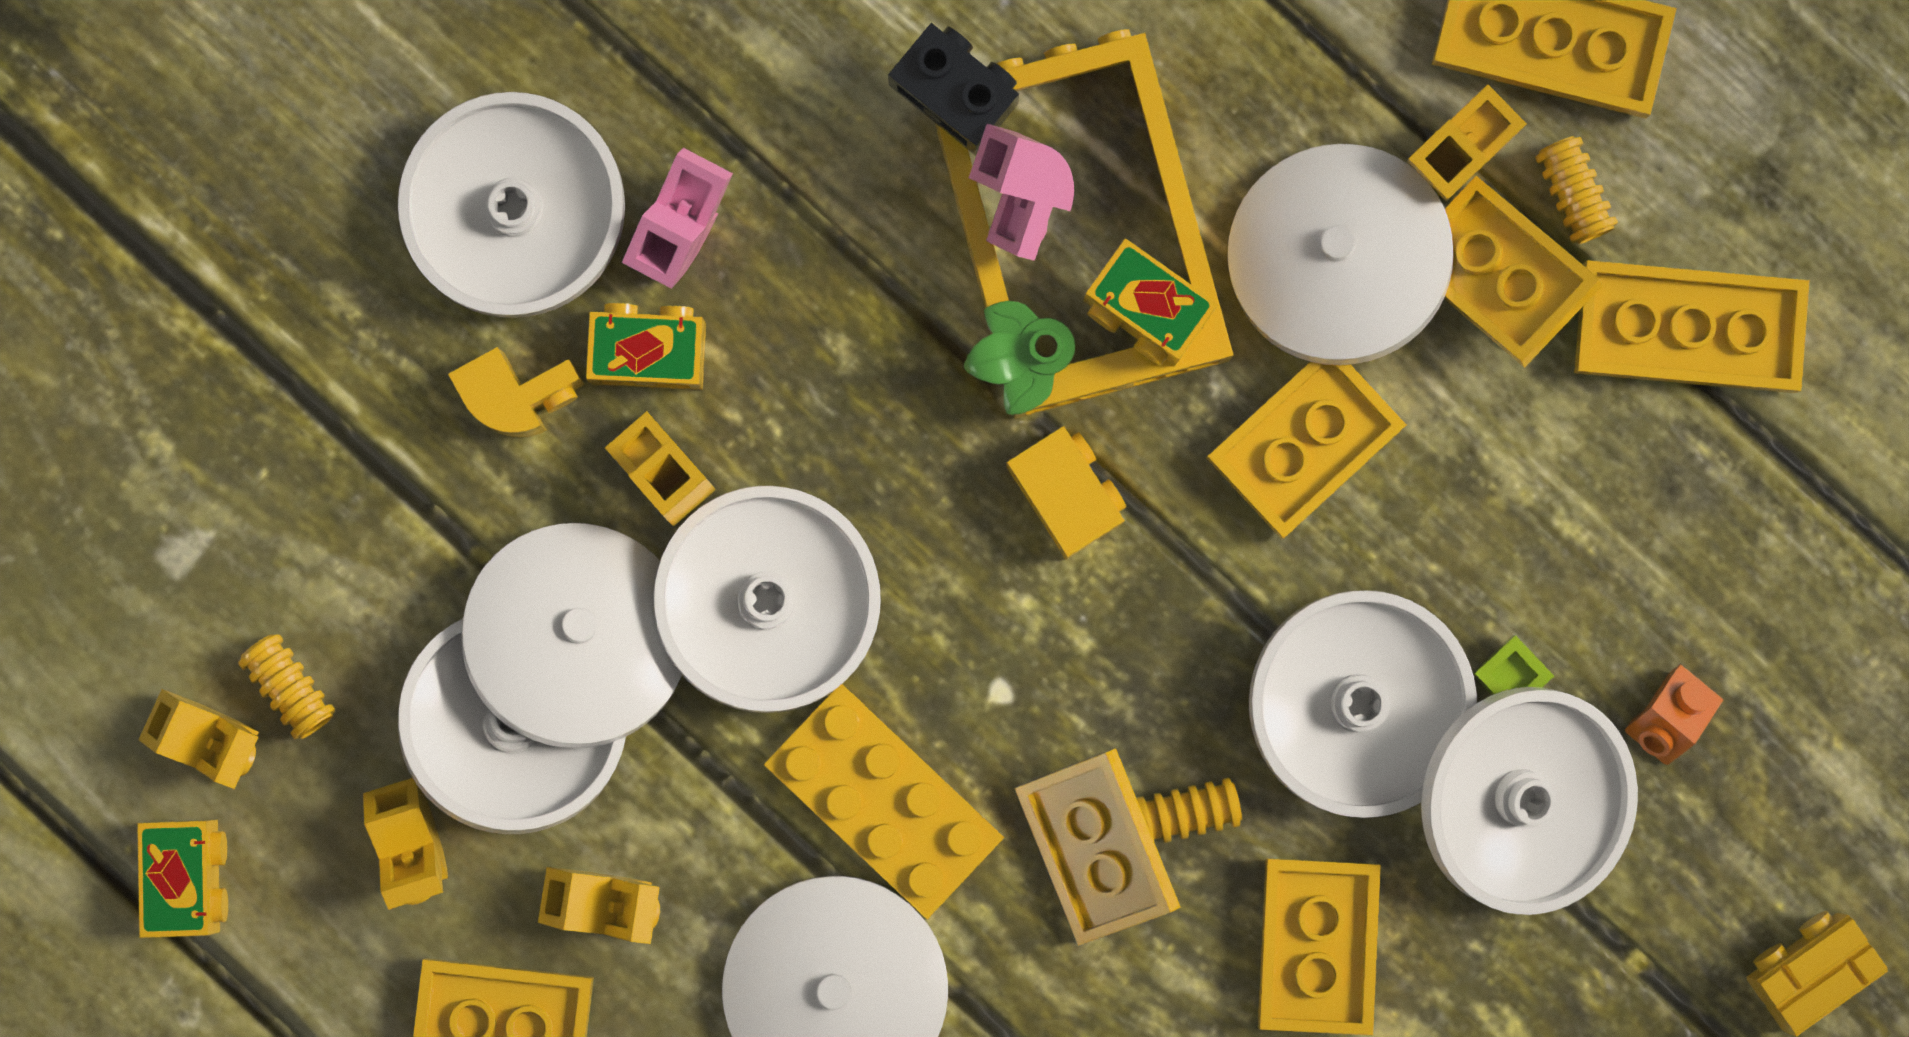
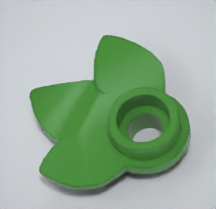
M1004 301L986 307L984 309L985 319L993 334L983 338L972 348L964 363V369L982 381L1004 384V407L1007 414L1014 415L1028 412L1041 405L1050 396L1055 373L1065 369L1072 361L1075 353L1074 336L1070 329L1061 321L1053 318L1039 319L1029 307L1019 302ZM1044 335L1054 337L1057 342V350L1050 357H1042L1036 350L1038 339Z

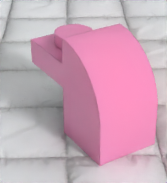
M987 124L969 176L970 179L1002 193L986 241L1018 257L1035 261L1040 243L1047 232L1052 208L1056 207L1071 211L1074 197V182L1070 167L1063 156L1053 148L1020 133Z
M683 148L676 155L656 202L642 215L622 263L672 289L688 270L705 242L718 216L717 208L733 173Z

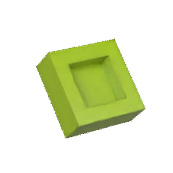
M1516 635L1511 636L1473 672V676L1491 695L1514 688L1544 687L1554 677Z

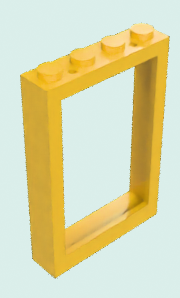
M1129 29L1118 30L1099 37V45L1077 50L1076 44H1065L1045 51V59L1024 64L1022 58H1012L996 64L1005 69L1017 81L1013 89L1020 91L1129 62L1189 283L1217 302L1218 306L1176 366L1167 360L1161 366L1157 365L1143 356L1134 347L1072 363L1062 371L1055 373L1052 392L1041 405L1028 412L1014 414L1015 419L1226 363L1234 356L1145 33L1131 36ZM935 123L984 307L1009 301L995 247L986 241L990 229L977 182L969 178L973 167L969 151Z

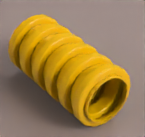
M1571 136L1541 149L1539 154L1535 156L1538 164L1544 163L1546 168L1542 172L1544 180L1551 179L1553 186L1549 188L1551 196L1557 195L1560 200L1556 204L1558 212L1564 211L1567 216L1563 219V224L1566 228L1571 227L1573 230V234L1569 236L1571 242L1582 244L1614 230V226L1618 224L1616 217H1609L1607 213L1611 205L1609 201H1602L1600 195L1604 193L1602 185H1595L1593 180L1597 177L1595 169H1588L1586 163L1590 161L1588 153H1582L1580 147L1583 145L1582 138Z
M268 635L247 649L241 655L238 664L242 670L249 668L251 671L249 679L253 684L260 683L262 687L259 693L262 697L269 696L272 699L270 708L273 712L280 710L283 714L280 718L284 726L289 724L292 726L293 730L290 734L293 739H304L329 722L333 717L335 708L332 704L325 705L322 700L325 698V695L321 690L314 691L312 688L314 685L312 677H304L302 675L304 666L301 662L294 663L291 660L294 656L290 648H282L283 638L281 635Z
M1227 777L1222 779V785L1214 786L1213 782L1209 781L1205 782L1204 789L1197 790L1195 785L1188 786V792L1180 794L1178 789H1173L1168 797H1162L1161 793L1153 794V800L1145 801L1143 796L1137 797L1136 799L1153 840L1162 838L1164 843L1171 842V836L1180 835L1181 839H1187L1189 832L1197 831L1199 836L1205 835L1206 828L1214 827L1215 831L1218 832L1222 831L1223 825L1231 823L1233 828L1240 827L1242 812L1234 782H1231L1230 778Z

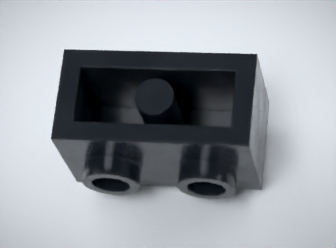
M930 23L888 74L889 86L976 156L986 125L990 124L1000 127L1018 105L1019 93L1013 89L1017 81L998 64L991 61L986 67L970 54L973 49L972 44L955 29L947 26L944 31H941L933 23Z

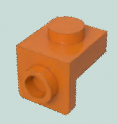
M1679 664L1667 675L1645 710L1630 721L1625 732L1638 742L1647 753L1655 756L1663 764L1669 765L1696 744L1724 699Z

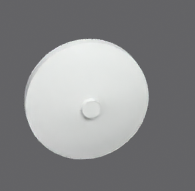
M504 92L468 100L442 115L426 130L414 146L406 162L399 187L398 211L401 232L406 247L413 261L430 283L445 296L470 310L496 317L518 318L543 314L568 304L584 293L602 275L617 249L622 234L625 216V196L622 178L611 151L599 133L583 117L567 106L543 96L529 93Z
M1355 144L1323 145L1301 151L1282 160L1269 169L1251 187L1242 200L1231 226L1228 241V268L1235 295L1244 314L1257 331L1273 345L1297 358L1326 365L1358 364L1372 361L1398 350L1417 336L1434 317L1446 295L1453 269L1452 232L1445 208L1431 185L1409 164L1387 152L1368 146Z
M755 486L743 488L721 495L700 507L686 519L669 541L661 558L654 586L656 626L661 642L674 666L688 682L706 696L729 707L749 712L774 713L794 710L816 702L833 692L849 678L864 659L872 644L880 615L881 598L877 569L867 544L847 518L828 503L813 495L786 487Z
M581 523L546 526L522 535L502 548L478 575L470 591L462 621L461 642L465 667L477 694L484 704L498 719L519 734L547 745L565 748H587L605 745L620 740L647 724L667 703L682 676L667 655L656 626L654 586L660 560L643 545L618 531Z
M1347 591L1325 596L1305 605L1288 617L1274 631L1265 644L1253 671L1249 694V715L1253 735L1263 759L1278 780L1292 793L1311 805L1331 813L1360 818L1380 817L1407 810L1421 803L1426 771L1438 743L1451 725L1464 712L1477 704V692L1472 669L1463 648L1447 626L1435 615L1413 601L1394 594L1378 591Z
M463 619L455 622L433 638L418 655L407 675L400 697L398 710L399 743L404 761L417 786L436 807L448 816L475 829L491 833H532L549 829L574 817L585 809L607 785L621 757L626 737L595 747L565 748L532 740L508 727L490 711L477 694L469 678L462 653L461 632Z
M1522 687L1499 692L1485 698L1464 712L1446 731L1431 757L1423 783L1421 799L1423 830L1428 847L1435 862L1447 879L1464 894L1486 906L1502 912L1524 915L1542 914L1561 909L1593 891L1608 876L1621 858L1630 839L1636 818L1638 803L1636 771L1628 746L1620 732L1601 711L1588 702L1561 691L1542 687Z
M823 876L800 881L782 889L763 902L749 916L736 935L727 956L722 981V999L724 1014L732 1037H938L946 1014L948 978L943 953L936 936L922 915L909 902L890 889L872 881L849 876Z

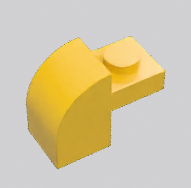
M1487 84L1451 120L1449 119L1411 155L1407 162L1447 201L1519 133L1527 123Z
M498 347L448 374L470 413L491 430L510 437H530L547 431L537 411L545 407L548 413H552L567 406L578 398L574 390L585 385L575 365L569 359L521 384L505 353Z
M647 411L605 447L628 474L630 479L673 527L716 490Z
M161 689L138 740L155 753L194 767L214 782L235 789L240 776L247 774L254 762L256 755L255 743L259 732L209 707Z
M410 778L363 793L364 825L379 858L380 890L388 910L406 904H419L428 900L431 896L443 893L442 880L448 878L444 851L425 794L417 786L414 779Z
M546 867L538 923L561 930L604 934L629 942L651 944L653 928L657 925L660 915L659 887L652 885V882Z

